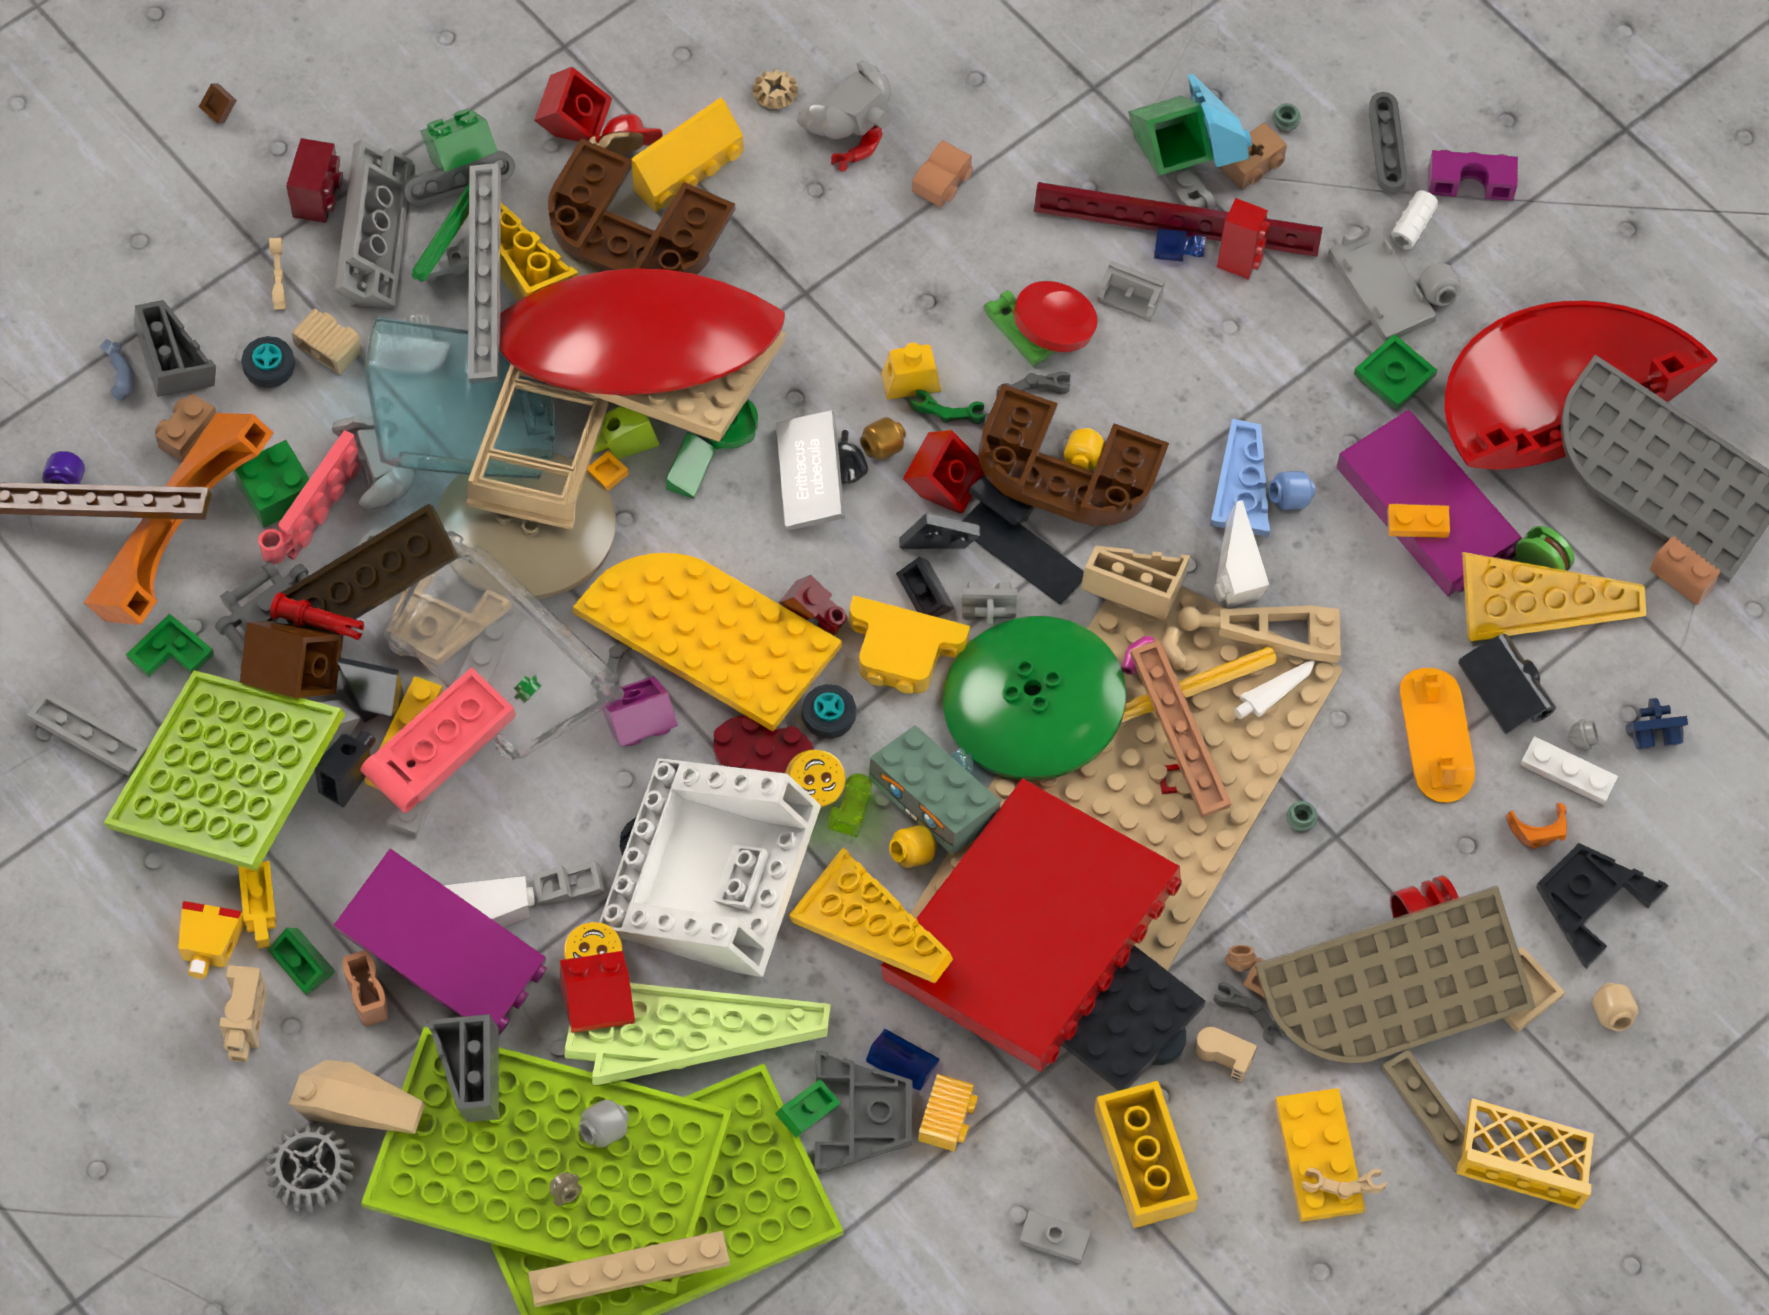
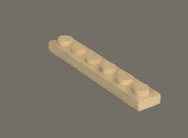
M723 1231L531 1271L528 1272L534 1305L539 1307L730 1266Z

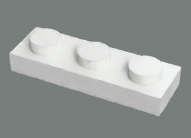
M1535 736L1520 764L1521 767L1603 806L1618 778L1617 775Z

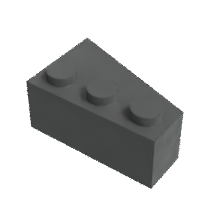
M160 300L135 305L134 327L157 397L215 386L216 365L200 350V345L196 340H192L184 330V325L166 302Z
M491 1015L426 1020L445 1069L457 1108L467 1122L499 1119V1028Z

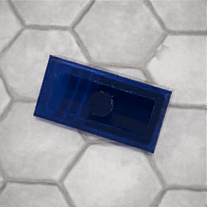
M884 1029L873 1042L866 1058L867 1063L880 1070L912 1080V1088L918 1091L922 1090L940 1060L935 1055L887 1029Z

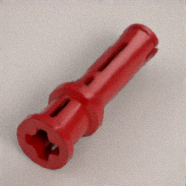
M278 592L271 603L270 617L272 619H287L293 621L295 626L298 627L308 624L351 637L355 640H359L362 633L351 628L364 630V622L361 620L358 621L312 607L308 600H293L287 598L285 593Z

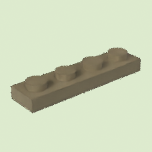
M1408 1049L1383 1064L1381 1070L1454 1172H1457V1165L1462 1157L1465 1126ZM1473 1140L1472 1149L1483 1152L1476 1141Z

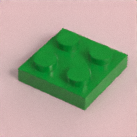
M1394 334L1355 368L1354 375L1397 411L1436 377L1438 370Z

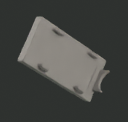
M1367 225L1355 235H1343L1342 243L1329 248L1328 256L1384 342L1394 334L1401 337L1435 322L1436 313L1379 227L1370 231V226Z

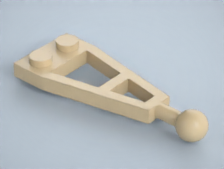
M1307 605L1220 609L1219 616L1200 614L1193 607H1185L1179 612L1177 617L1179 626L1186 631H1193L1199 626L1218 628V636L1263 648L1272 647L1274 651L1308 660L1338 663L1341 656L1340 615L1337 608ZM1307 620L1308 644L1270 635L1268 632V621ZM1257 622V631L1229 623Z

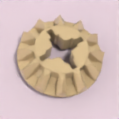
M777 68L772 72L764 70L760 77H756L753 85L754 98L759 104L769 109H781L789 106L794 102L798 94L795 77H791L788 71L779 72ZM780 83V90L775 89L774 92H771V86Z

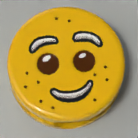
M807 750L799 753L790 761L785 773L814 798L821 807L836 801L845 786V771L841 762L833 754L823 750Z
M599 922L579 925L570 932L564 944L565 959L623 951L621 939L616 931L610 926Z

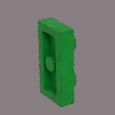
M819 1079L783 1105L775 1114L797 1138L834 1111L841 1102Z

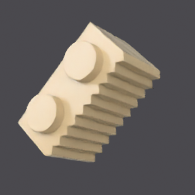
M316 308L292 332L293 342L296 347L339 375H342V372L362 352L360 337L355 330L350 327H341L328 312H323L322 314Z

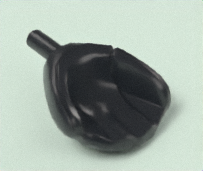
M847 430L841 432V442L838 443L842 484L854 483L868 472V464L861 449L854 444L848 443L849 431Z

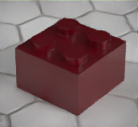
M300 138L286 184L292 217L326 223L329 212H334L336 206V196L334 195L336 189H340L343 182V172L339 171L340 156L336 155L334 143Z

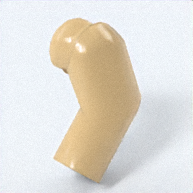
M1170 626L1167 627L1161 645L1171 667L1181 670L1187 664V657L1182 654V651L1177 646L1181 631Z

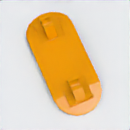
M1437 668L1413 670L1405 675L1400 683V701L1413 775L1417 787L1426 797L1436 802L1450 803L1460 800L1470 791L1475 780V764L1460 686L1454 677Z

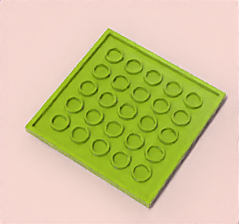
M193 670L103 823L114 831L257 871L346 714L339 707L304 698H293L239 683L238 681Z

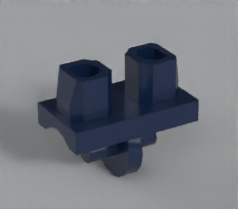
M1650 698L1647 708H1639V716L1649 717L1650 720L1627 724L1626 732L1627 734H1633L1636 749L1655 747L1653 731L1662 730L1664 746L1678 745L1683 743V727L1688 725L1687 716L1662 718V715L1671 714L1670 705L1661 706L1658 698Z

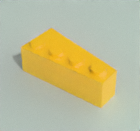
M501 202L500 276L517 302L547 286L578 276L579 272L572 266L568 267L561 261V256L554 249L550 251L541 242V238L534 231L530 232L522 225V220Z

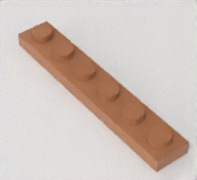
M1160 640L1131 649L1130 656L1201 818L1230 808L1231 801Z

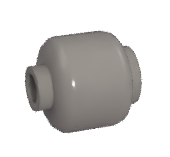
M1445 263L1429 266L1424 270L1419 279L1420 288L1425 298L1431 305L1448 306L1452 304L1462 289L1461 282L1454 269Z
M605 1099L583 1111L578 1126L579 1131L589 1145L604 1148L621 1139L626 1134L629 1116L622 1105H617L612 1100Z

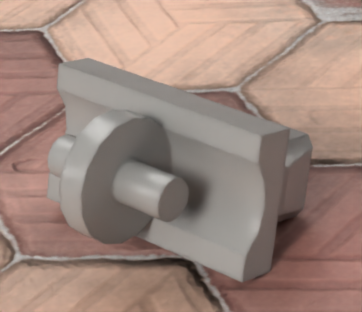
M968 582L967 587L963 588L962 617H986L987 625H993V617H1016L1017 589H1013L1010 582H999L995 585V589L983 588V584L980 582Z

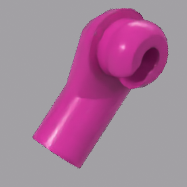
M1143 636L1127 647L1121 667L1123 673L1128 675L1136 673V667L1130 656V651L1136 647L1153 642V637Z

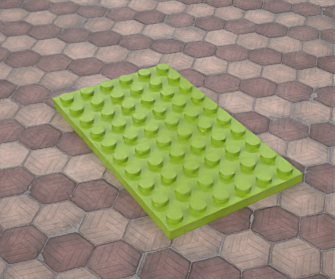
M428 1027L423 1028L402 1090L423 1101L425 1107L415 1134L387 1130L361 1202L362 1208L564 1264L694 1237L732 1117V1110L623 1080L592 1085L593 1072L499 1047V1119L467 1122L457 1108L432 1033ZM607 1099L612 1100L617 1105H622L628 1113L629 1121L627 1122V1132L621 1139L604 1148H600L595 1145H589L581 1136L578 1126L581 1121V1114L585 1109ZM561 1173L577 1174L579 1176L578 1184L583 1188L581 1193L573 1201L556 1206L553 1203L555 1197L551 1195L549 1190L551 1181ZM681 1276L642 1285L676 1295Z
M764 1063L685 1096V1098L732 1110L729 1127L694 1235L695 1237L723 1231L730 1266L681 1276L676 1295L637 1285L535 1307L528 1272L564 1265V1263L489 1243L520 1315H661L844 1235V1230L800 1137L795 1138L775 1114L784 1104Z

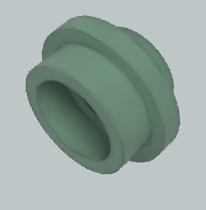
M1290 103L1278 106L1272 116L1274 125L1284 131L1297 128L1301 120L1297 107Z
M1296 802L1287 811V822L1297 831L1311 830L1317 823V810L1309 802ZM1303 814L1307 817V820H1299L1296 816Z

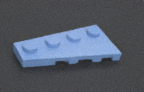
M1232 419L1210 526L1225 528L1227 517L1237 501L1243 500L1253 534L1269 537L1270 526L1268 522L1261 424Z

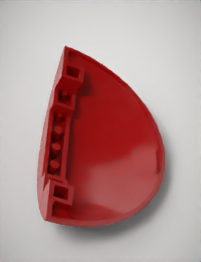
M634 268L608 270L577 276L547 286L528 297H524L501 312L499 348L505 359L514 367L539 381L557 387L606 395H638L668 392L710 382L735 372L754 361L779 336L784 325L785 312L748 291L723 281L697 274L666 269Z
M1586 300L1559 301L1531 306L1496 320L1480 331L1462 349L1452 366L1446 384L1444 397L1446 424L1457 452L1469 467L1498 470L1539 465L1566 457L1561 438L1562 409L1570 389L1594 355H1597L1666 402L1671 401L1717 363L1718 359L1702 343L1678 326L1658 316L1628 306Z

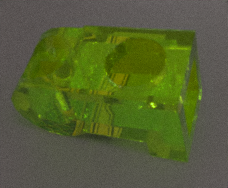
M856 773L847 778L841 808L832 806L828 816V829L858 837L871 799L872 783L866 775Z

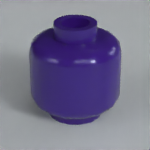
M57 451L52 453L47 459L42 473L43 483L81 484L85 473V465L72 452Z

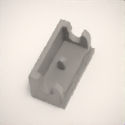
M1111 261L1101 281V289L1097 296V301L1151 321L1162 299L1165 281Z

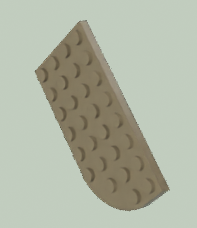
M1498 886L1486 888L1254 964L1268 1009L1278 1026L1300 1047L1319 1057L1336 1062H1370L1536 1008Z

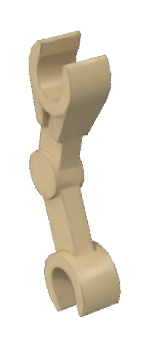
M281 237L269 238L270 253L274 255L275 270H273L275 284L272 291V301L274 303V310L286 309V297L282 283L284 282L283 269H281L280 255H283V242Z
M1310 1168L1306 1170L1305 1175L1314 1177L1317 1180V1184H1310L1304 1181L1302 1188L1311 1193L1317 1192L1320 1189L1336 1194L1342 1199H1347L1357 1193H1380L1385 1189L1387 1182L1375 1185L1371 1181V1178L1381 1176L1383 1171L1380 1169H1373L1356 1181L1341 1183L1323 1177L1322 1173L1316 1168Z

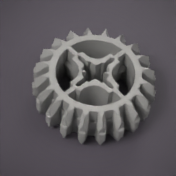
M308 1124L305 1128V1133H300L299 1129L294 1127V1136L290 1138L283 1133L281 1138L284 1144L273 1143L272 1148L275 1154L267 1155V1161L271 1164L265 1167L266 1175L271 1176L267 1179L268 1186L274 1188L273 1195L275 1198L283 1197L282 1203L286 1207L294 1201V1209L296 1211H299L303 1204H306L308 1212L312 1213L314 1204L318 1203L320 1208L325 1210V1201L330 1199L331 1202L337 1203L338 1199L335 1193L346 1194L347 1189L343 1183L352 1182V1175L348 1173L354 1169L353 1162L349 1161L352 1157L350 1149H344L346 1147L344 1139L336 1140L337 1135L333 1130L325 1135V1128L321 1125L316 1133L312 1131L311 1125ZM306 1148H312V1149H311L310 1151H308V1152H304V1153L299 1152L300 1150H303V1149H306ZM328 1153L336 1160L332 1175L328 1174L326 1168L323 1167ZM287 1162H290L296 1170L291 1184L284 1179V1169ZM312 1184L321 1185L313 1189H306Z

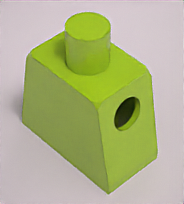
M619 406L606 413L601 428L602 432H600L593 455L609 448L617 459H621L657 447L660 444L647 415Z

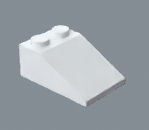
M1243 500L1236 502L1227 517L1216 579L1217 584L1214 585L1217 600L1219 602L1222 601L1227 609L1259 601L1269 586Z

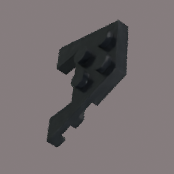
M1578 843L1537 883L1536 888L1582 965L1587 969L1606 950L1607 945L1584 925L1622 888L1628 890L1643 905L1650 908L1667 891L1669 885L1661 880L1656 882L1645 877L1643 872L1635 868L1630 870L1615 863V859Z

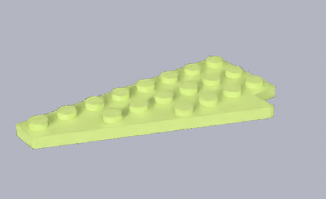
M630 983L635 1023L575 1033L571 1032L569 1025L565 1045V1058L594 1061L592 1085L611 1083L671 1069H683L690 1065L826 1037L828 1034L831 1004Z

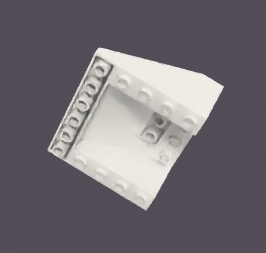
M658 758L599 923L610 926L620 938L731 972L763 977L821 805L785 773Z

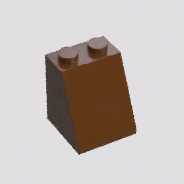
M272 621L247 622L239 683L293 698L335 695L339 675L338 660L341 657L344 635Z

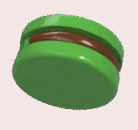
M1535 526L1531 528L1516 545V556L1519 562L1566 571L1574 564V553L1568 542L1560 534L1548 527Z

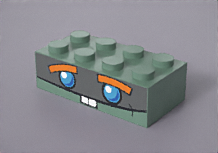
M916 725L870 757L868 780L918 825L929 829L934 839L952 855H955L978 838L1000 809L1001 800Z

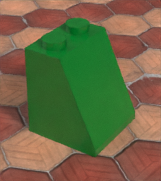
M1178 96L1128 111L1134 139L1159 176L1213 160L1201 104L1186 97Z

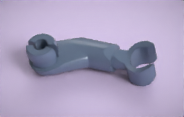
M106 339L100 345V348L110 356L111 363L117 371L116 385L111 388V394L117 400H123L132 392L134 371L124 355L119 353L122 346L117 342L111 343L110 340Z

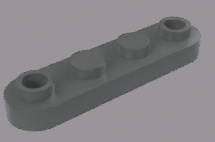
M1379 92L1371 97L1368 108L1377 182L1383 191L1397 193L1403 190L1407 180L1398 101L1395 96L1388 92Z
M498 150L494 154L448 172L437 168L411 176L404 182L403 195L413 205H425L463 193L470 182V166L495 164L496 161L502 160L501 181H504L513 175L515 163L508 153ZM415 185H421L422 187L421 192L418 194L412 193V188Z

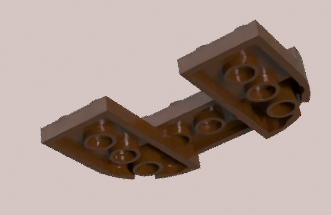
M581 138L553 184L548 199L550 227L554 238L562 249L572 257L603 271L639 268L666 269L692 274L700 273L710 261V252L736 210L735 203L683 182L655 231L607 211V208L632 169V160Z
M1002 384L985 423L978 449L979 463L985 476L1002 494L1093 527L1115 525L1128 521L1145 507L1169 445L1168 442L1113 423L1095 471L1082 468L1039 452L1058 403Z

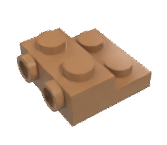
M192 393L187 399L180 398L173 408L174 414L168 421L166 419L161 420L155 430L158 448L181 462L216 414L214 406Z

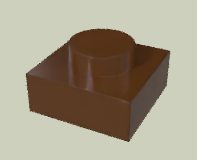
M211 83L199 108L217 124L225 123L237 100L218 83Z

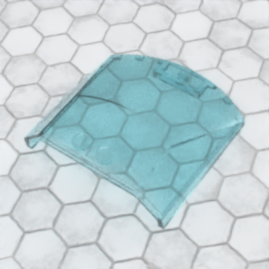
M377 317L370 329L364 371L380 461L400 468L470 475L511 363L500 352V381L471 384L468 380V330ZM523 376L519 377V379L546 384L545 382L539 381L537 379H532ZM515 389L494 449L550 461L554 452L553 442L557 434L555 409L551 396ZM490 459L484 476L539 479L544 471Z

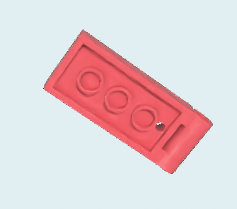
M471 667L382 748L371 755L363 763L360 771L403 813H407L419 801L422 802L512 721L516 717L514 707Z

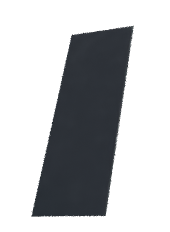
M981 501L962 520L979 525L980 536L974 540L1058 604L1061 605L1082 582L1084 574L1082 569L1023 525L1011 524Z

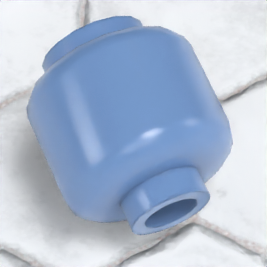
M1303 471L1280 472L1269 484L1270 500L1280 510L1305 509L1310 504L1311 498L1315 495V485Z

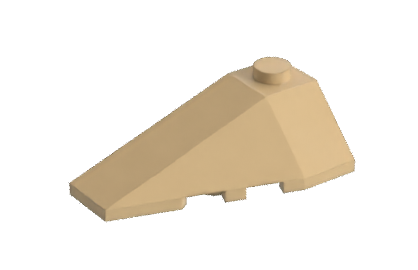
M324 1060L300 1074L289 1105L309 1121L414 1134L425 1107L423 1101L352 1062Z

